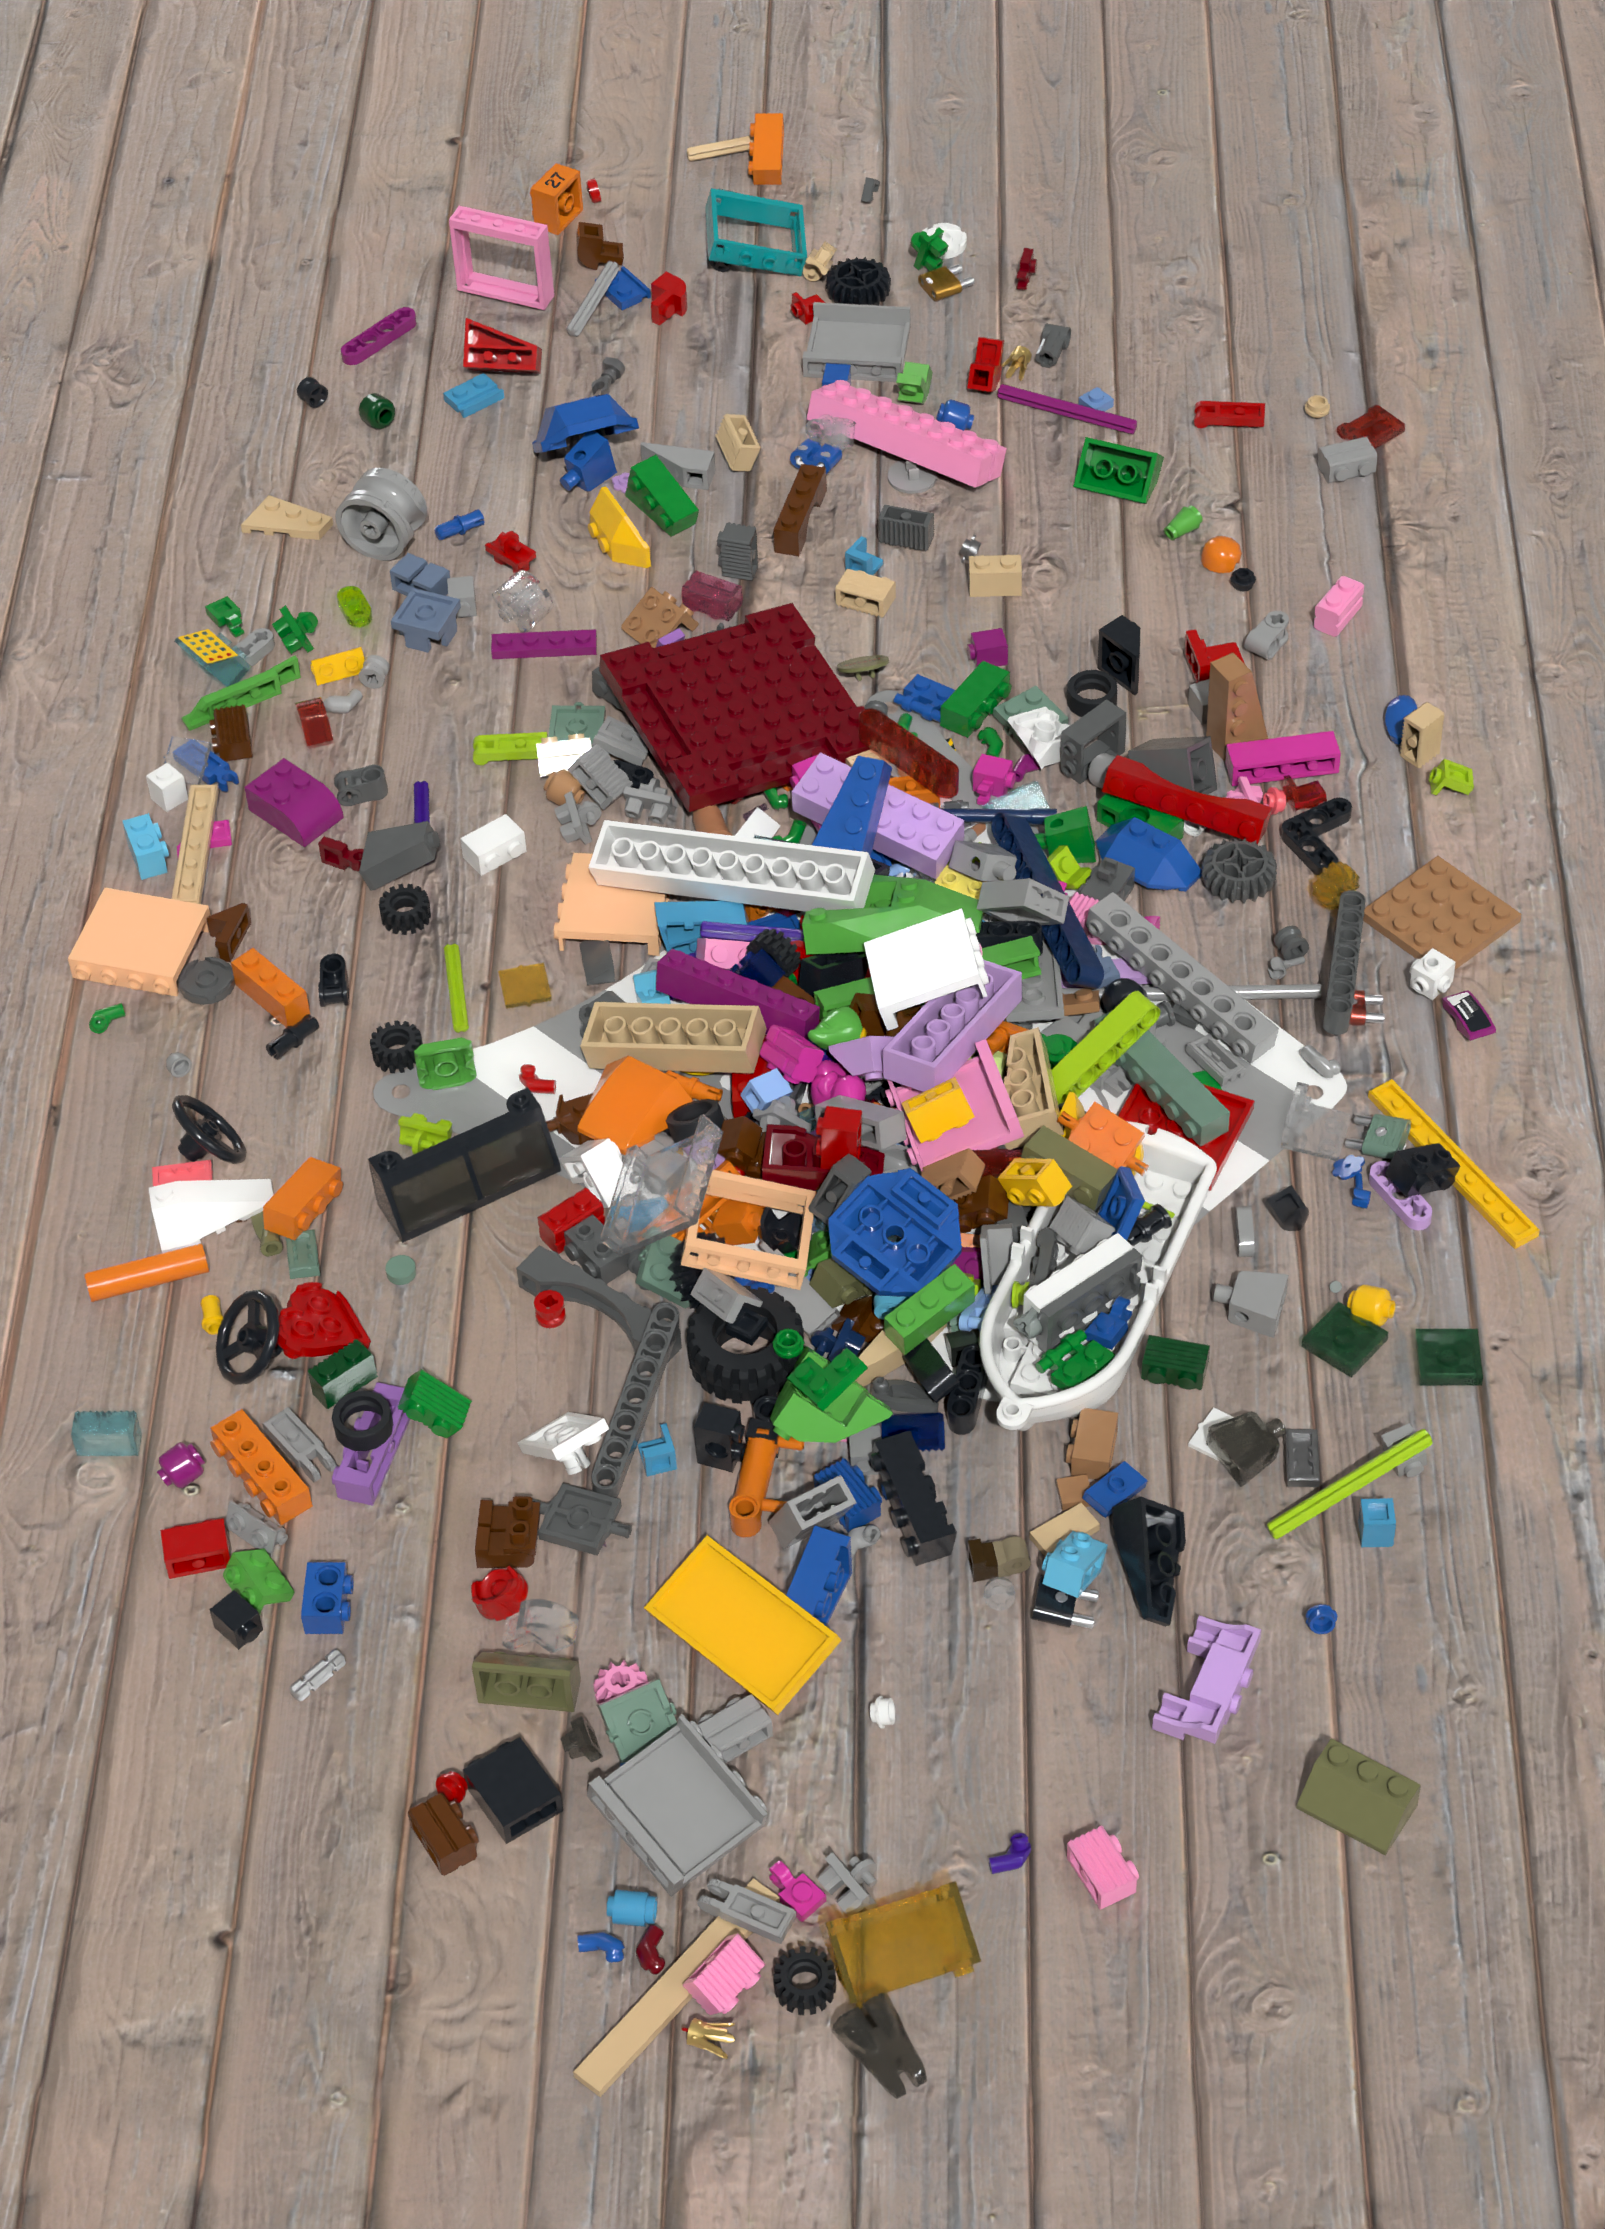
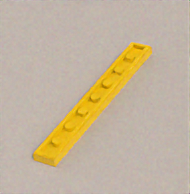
M1393 1079L1369 1091L1368 1098L1384 1115L1411 1121V1129L1407 1139L1415 1147L1440 1143L1445 1150L1451 1153L1452 1157L1461 1166L1455 1176L1453 1186L1514 1249L1539 1236L1540 1230Z

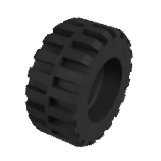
M743 1286L763 1301L761 1307L745 1302L743 1307L768 1318V1326L759 1337L768 1340L771 1344L753 1354L742 1355L726 1351L721 1346L734 1338L726 1334L725 1327L729 1322L722 1320L701 1303L696 1308V1313L689 1320V1328L687 1329L688 1358L694 1379L701 1384L706 1392L709 1394L715 1392V1397L724 1401L728 1398L732 1399V1403L742 1404V1401H750V1404H754L760 1397L767 1395L776 1396L777 1392H781L787 1377L791 1374L800 1357L798 1355L797 1357L786 1359L778 1356L773 1350L774 1338L781 1330L793 1329L804 1340V1328L800 1314L796 1312L791 1302L788 1300L784 1302L783 1296L776 1292L770 1294L766 1288L758 1287L757 1290L751 1289V1286Z

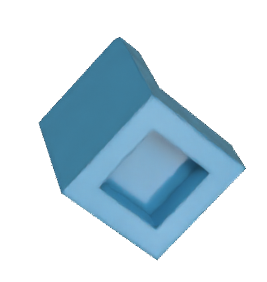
M863 536L845 552V569L861 570L869 575H874L883 565V559L867 553V539Z
M667 1423L660 1424L661 1438L638 1444V1450L647 1477L677 1469L676 1453Z
M1393 1498L1361 1499L1358 1519L1361 1548L1392 1547L1394 1545L1396 1519Z

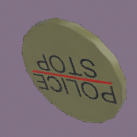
M884 655L857 657L839 663L837 668L839 672L843 673L854 672L856 679L861 681L860 672L868 671V675L874 678V669L887 665L889 658Z

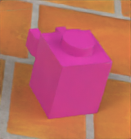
M981 754L973 770V791L980 794L977 804L988 806L991 796L1004 798L1008 789L1013 788L1016 773L1013 772L1012 760Z

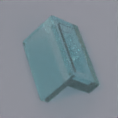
M1038 781L1025 783L982 806L983 809H1050Z

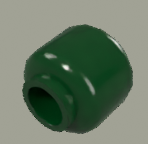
M377 393L368 394L363 398L359 406L361 419L375 429L388 427L396 414L393 403Z

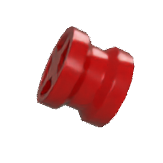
M545 1290L535 1297L536 1321L540 1326L549 1329L556 1328L565 1321L564 1298L561 1293L554 1290Z

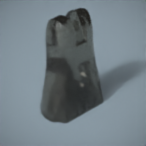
M880 1993L863 2004L862 2012L859 2007L853 2008L841 2015L833 2024L832 2033L894 2098L899 2099L906 2095L905 2086L899 2077L903 2072L917 2088L927 2082L924 2064L917 2054L888 1994Z

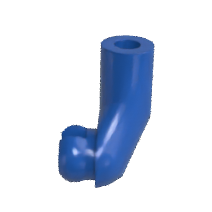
M603 1932L577 1935L579 1953L602 1950L605 1951L608 1962H619L624 1959L622 1949L625 1947L621 1940Z

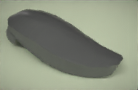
M878 1377L872 1382V1395L883 1401L892 1410L935 1415L938 1413L939 1403H936L925 1388L917 1383L905 1380H884V1377Z

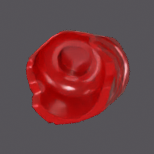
M511 1566L506 1567L507 1569H494L482 1581H475L471 1585V1600L478 1608L479 1613L489 1620L495 1619L500 1621L514 1617L521 1610V1606H523L527 1598L528 1583Z

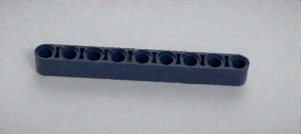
M1003 812L996 813L992 820L991 831L998 846L1016 856L1015 879L1030 878L1065 894L1027 819ZM1068 901L1064 924L1041 925L1042 933L1067 982L1071 985L1097 989L1103 982L1104 969Z

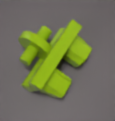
M413 1113L411 1117L401 1116L398 1120V1125L400 1126L399 1144L411 1146L413 1154L441 1143L452 1136V1122L441 1119L435 1124L427 1122V1118L418 1113Z

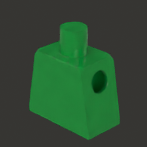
M1087 806L1047 816L1044 819L1045 833H1038L1035 836L1042 850L1048 849L1049 856L1059 846L1067 845L1077 863L1096 862L1095 841Z

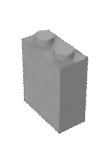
M839 1475L786 1502L769 1520V1524L784 1550L811 1536L814 1526L827 1528L837 1523L856 1504V1501L843 1477Z

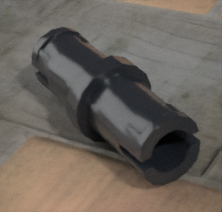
M307 1014L295 1025L287 1026L283 1029V1034L266 1045L268 1054L271 1057L275 1055L274 1059L278 1060L292 1047L297 1048L300 1046L304 1038L319 1029L317 1019L315 1017L311 1018V1015Z

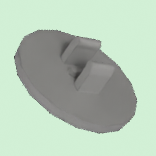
M906 459L897 461L888 470V482L891 487L907 494L927 491L937 481V472Z

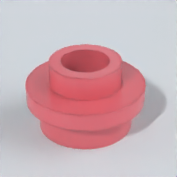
M1270 787L1263 796V804L1273 807L1271 815L1283 812L1286 806L1284 791L1278 790L1276 787Z

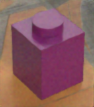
M1002 628L971 633V644H967L969 660H974L976 667L982 661L997 667L1008 665V644Z

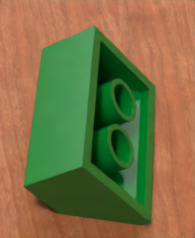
M1085 437L1073 487L1147 504L1158 482L1164 457L1158 453Z

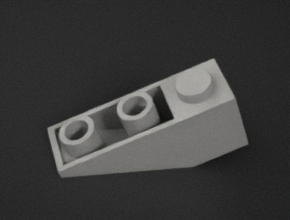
M641 442L642 461L656 454L679 485L687 488L709 490L716 471L714 451Z

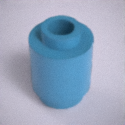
M616 1889L615 1895L608 1897L607 1917H612L613 1924L646 1927L647 1924H655L658 1904L657 1896H650L649 1892Z

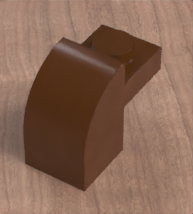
M579 222L576 234L577 254L580 261L586 267L597 270L599 263L606 264L608 261L616 262L618 265L623 264V243L603 241V225Z

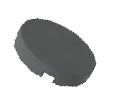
M205 957V960L199 962L198 959L191 961L182 969L179 975V989L183 997L191 1003L200 1005L214 1004L225 999L235 987L231 965L223 959L215 957Z

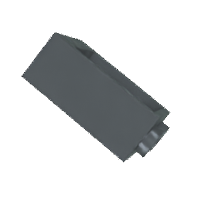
M1106 699L1061 732V772L1081 784L1089 778V765L1097 755L1108 753L1120 756L1125 752L1126 712ZM1098 736V740H1096L1095 742H1093L1091 745H1089L1088 747H1086V748L1084 749V746H1085L1087 743H1089L1090 741H1092L1094 738H1096V737Z

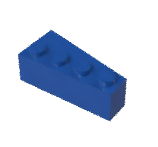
M857 756L812 846L868 852L871 857L892 772V767L887 762Z
M814 1526L786 1594L787 1597L825 1626H827L852 1575L851 1537Z

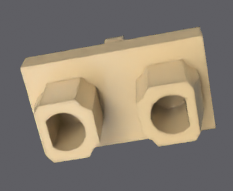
M826 241L819 250L814 248L805 261L806 264L803 267L804 277L809 281H818L823 275L825 276L833 264V261L830 259L837 249Z

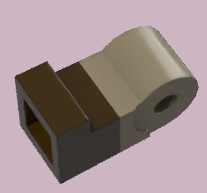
M1008 1537L1002 1541L981 1543V1539L968 1540V1562L973 1582L1022 1573L1031 1565L1026 1542L1021 1537Z

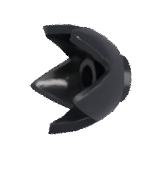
M766 1207L761 1216V1226H758L761 1242L764 1241L773 1251L778 1249L782 1254L798 1250L802 1225L801 1214L790 1212L781 1219H778L771 1208Z

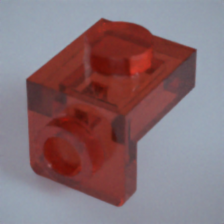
M1290 775L1284 776L1286 786H1283L1282 790L1285 793L1286 802H1291L1295 810L1313 808L1318 806L1319 803L1327 801L1326 792L1318 780L1296 786Z

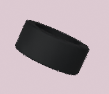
M1085 670L1078 672L1070 678L1067 684V706L1071 712L1079 717H1083L1106 699L1117 705V682L1111 675L1103 671ZM1088 689H1095L1107 695L1098 699H1087L1081 697L1078 693Z
M702 1099L684 1104L673 1110L668 1115L666 1122L675 1144L692 1145L704 1142L718 1135L721 1132L725 1119L718 1101Z
M363 1390L352 1392L341 1398L333 1408L332 1422L336 1438L344 1447L350 1450L369 1451L376 1449L384 1444L392 1434L393 1419L389 1403L378 1393ZM361 1411H372L381 1416V1420L377 1425L364 1431H353L344 1425L348 1417Z

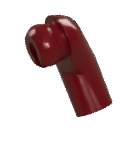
M650 1925L636 1948V1957L640 1966L645 1971L649 1970L651 1974L657 1975L665 1966V1960L659 1957L656 1949L664 1932L659 1927Z

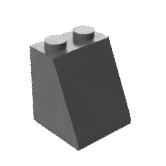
M1211 736L1151 739L1128 751V759L1143 763L1151 771L1176 785L1207 795L1218 789Z

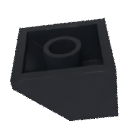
M1121 615L1099 629L1098 669L1111 675L1119 685L1133 695H1136L1139 685L1141 628L1135 622Z

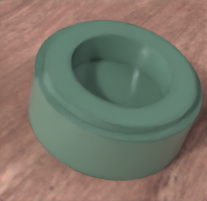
M394 1256L386 1263V1275L393 1284H408L416 1276L415 1262L409 1256Z

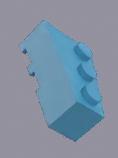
M728 901L654 902L658 928L667 953L671 949L682 951L685 954L694 953L697 950V938H702L700 936V929L703 921L750 925L743 903Z

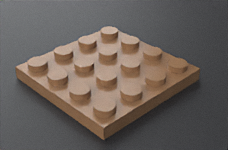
M1436 856L1368 905L1364 910L1363 921L1414 958L1421 959L1433 948L1455 961L1456 970L1521 921L1522 914L1440 856Z

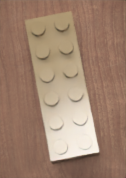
M595 1002L580 1047L589 1068L605 1069L607 1064L629 1055L660 1071L754 1073L767 1028L759 1006Z

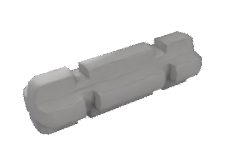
M336 1649L332 1650L325 1656V1661L320 1660L302 1676V1681L298 1679L289 1688L292 1696L298 1701H303L311 1694L310 1690L315 1691L334 1675L332 1673L333 1670L337 1672L346 1664L342 1653Z

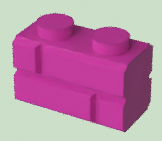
M778 1025L770 1026L766 1036L767 1041L763 1043L759 1053L762 1058L768 1061L767 1067L771 1070L777 1068L780 1073H784L783 1078L794 1084H799L800 1081L813 1082L818 1071L816 1067L820 1066L825 1054L823 1050L791 1028Z

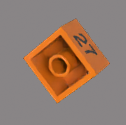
M556 163L530 188L534 222L547 225L548 232L559 235L583 211L580 171Z

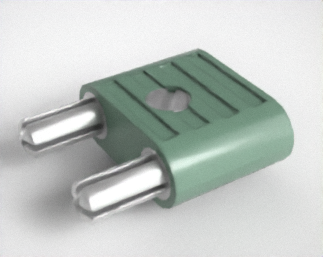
M1362 1114L1355 1115L1354 1123L1369 1126L1364 1140L1346 1138V1148L1361 1150L1363 1155L1389 1160L1393 1159L1396 1151L1405 1150L1406 1141L1411 1129L1410 1120L1375 1114L1373 1117Z

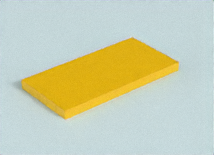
M708 1535L644 1607L651 1616L748 1693L752 1694L777 1716L842 1641L836 1633Z

